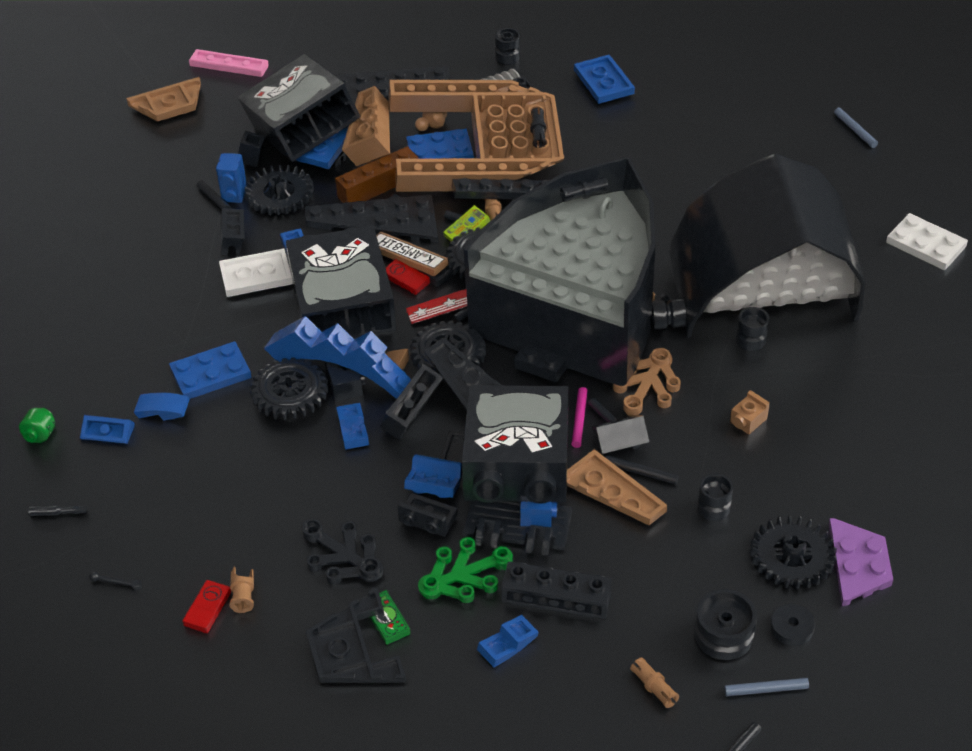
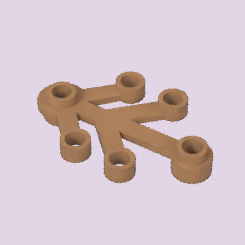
M656 348L648 359L640 360L636 371L625 386L613 384L615 392L624 393L627 391L628 386L641 383L634 395H629L624 399L623 410L628 416L639 415L642 412L643 399L651 386L657 395V405L661 408L671 406L672 396L666 392L657 376L661 370L667 379L666 389L670 392L680 390L681 380L675 376L670 367L672 356L667 349ZM650 368L648 372L636 374L637 370Z

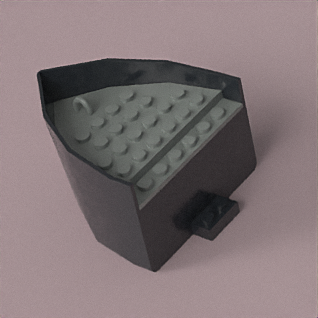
M622 157L556 176L513 200L476 234L463 249L468 323L471 329L478 330L483 339L519 351L514 358L516 369L557 383L565 370L569 368L618 386H625L636 371L651 331L656 242L654 202L630 158ZM602 177L607 179L609 188L607 192L590 195L587 199L582 197L567 202L562 201L560 193L563 192L560 191V188L579 184L583 180L587 182Z

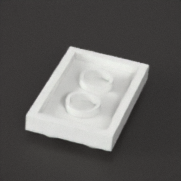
M911 213L887 236L886 243L942 270L947 269L966 248L968 242L967 239Z
M284 249L219 261L227 297L293 284Z

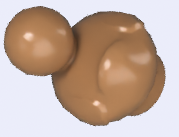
M423 112L422 117L418 118L415 122L416 129L418 131H425L428 127L441 128L445 123L447 112Z

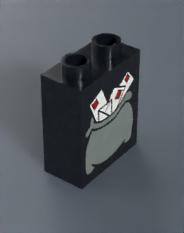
M305 54L237 97L255 130L265 136L291 162L361 117L345 84Z
M374 225L360 228L351 227L337 232L305 235L300 238L285 240L300 319L306 316L321 332L339 324L352 338L360 337L370 331L374 334L396 331L394 298Z
M470 385L462 456L464 501H482L486 503L516 501L538 504L566 502L568 386Z

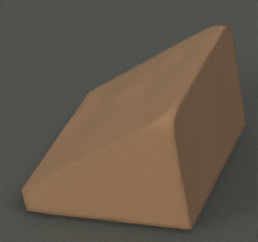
M408 349L389 351L386 354L403 371L409 361Z

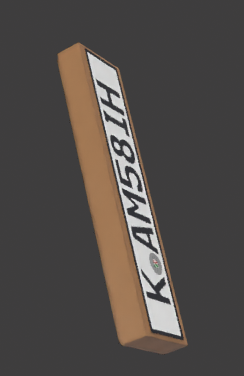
M383 232L376 235L383 256L393 260L397 259L410 267L432 276H436L448 265V258Z

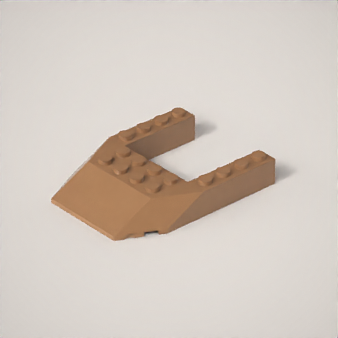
M390 80L388 99L390 112H471L476 158L396 159V192L453 191L451 186L452 179L461 178L517 180L564 161L555 96L552 94L540 92L533 87L529 89L521 87L519 82L513 80ZM534 108H538V114H540V108L544 110V122L547 125V129L545 132L546 145L542 148H539V141H537V148L533 146V134L530 131V126L532 123L531 110Z

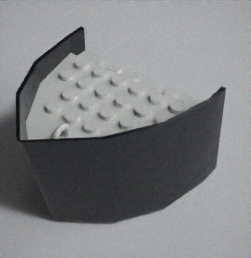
M772 153L724 175L687 207L672 237L669 254L678 298H683L686 306L687 323L685 332L687 338L692 336L693 327L703 312L737 311L748 307L762 308L763 306H783L792 303L805 304L812 301L827 302L832 299L848 298L853 321L859 320L863 309L865 279L841 197L816 167L777 153Z

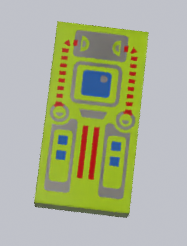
M474 205L443 232L444 236L448 240L453 241V238L460 236L461 232L468 233V229L475 231L476 227L482 229L490 222V218Z

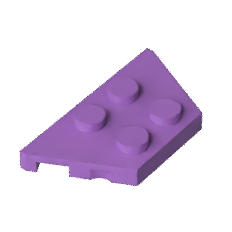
M830 518V536L834 540L833 547L837 549L835 553L837 558L835 567L842 606L849 605L851 600L862 596L865 598L872 595L876 590H883L892 586L893 575L885 537L835 518Z

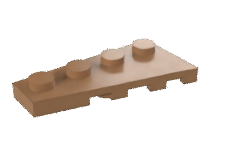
M595 449L567 470L568 487L647 525H651L667 512V504Z

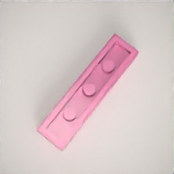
M198 49L195 50L189 59V64L193 67L262 77L269 66L268 60Z

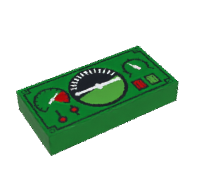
M386 590L379 593L384 613L371 616L370 618L385 644L388 645L410 635V628Z

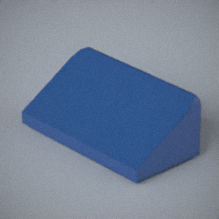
M84 415L80 439L128 444L135 422L127 419Z

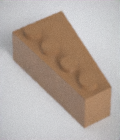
M375 86L358 92L355 106L361 117L349 124L342 147L343 152L356 166L390 154L389 102Z

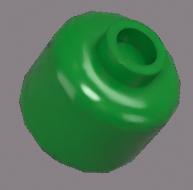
M32 408L28 410L19 424L21 435L26 441L31 443L45 442L55 428L54 417L45 408Z

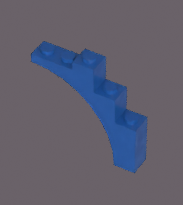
M306 316L274 333L264 347L279 362L282 361V358L290 361L292 357H295L296 360L300 358L322 360L352 369L377 383L396 399L412 380L384 353L387 346L372 331L354 340L339 324L321 332Z

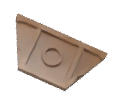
M196 77L126 98L128 106L156 121L167 120L171 117L196 110L201 87L200 78Z

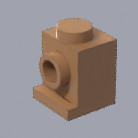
M750 390L747 393V397L732 409L730 422L736 428L750 434L767 419L770 402Z

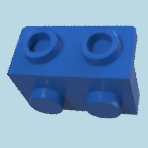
M414 455L412 470L405 479L404 489L412 490L418 494L430 493L440 498H453L460 486L462 464L460 462Z

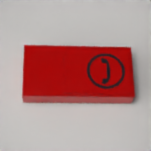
M397 259L385 268L389 281L415 295L430 284L429 276Z
M206 580L184 617L183 625L208 634L231 594L230 587Z

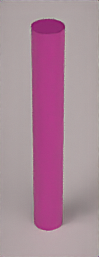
M584 387L578 389L571 443L575 448H579L582 441L588 392Z

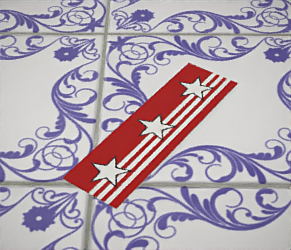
M466 289L406 308L411 324L466 307Z

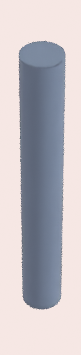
M837 108L834 111V114L871 148H875L878 145V142L841 108Z
M808 678L725 685L724 691L727 697L809 689Z

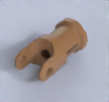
M234 566L231 571L230 589L233 592V598L230 600V608L234 612L245 613L251 611L254 607V601L251 599V592L254 590V572L251 569L249 577L238 576Z

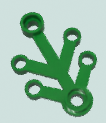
M465 537L460 541V553L452 571L442 575L446 564L452 561V551L448 547H440L436 551L437 561L431 574L425 575L419 580V592L427 599H436L442 594L457 598L463 603H470L474 600L473 587L483 589L486 593H494L498 589L497 577L487 575L481 578L474 576V574L493 566L498 570H506L507 563L513 562V554L507 547L501 546L493 551L492 556L466 566L470 555L475 552V541L470 537ZM458 582L465 585L461 586L460 588H456L450 586L449 584ZM487 583H494V585H492V586H488V585H486V584H487ZM468 592L470 595L465 596L463 593Z

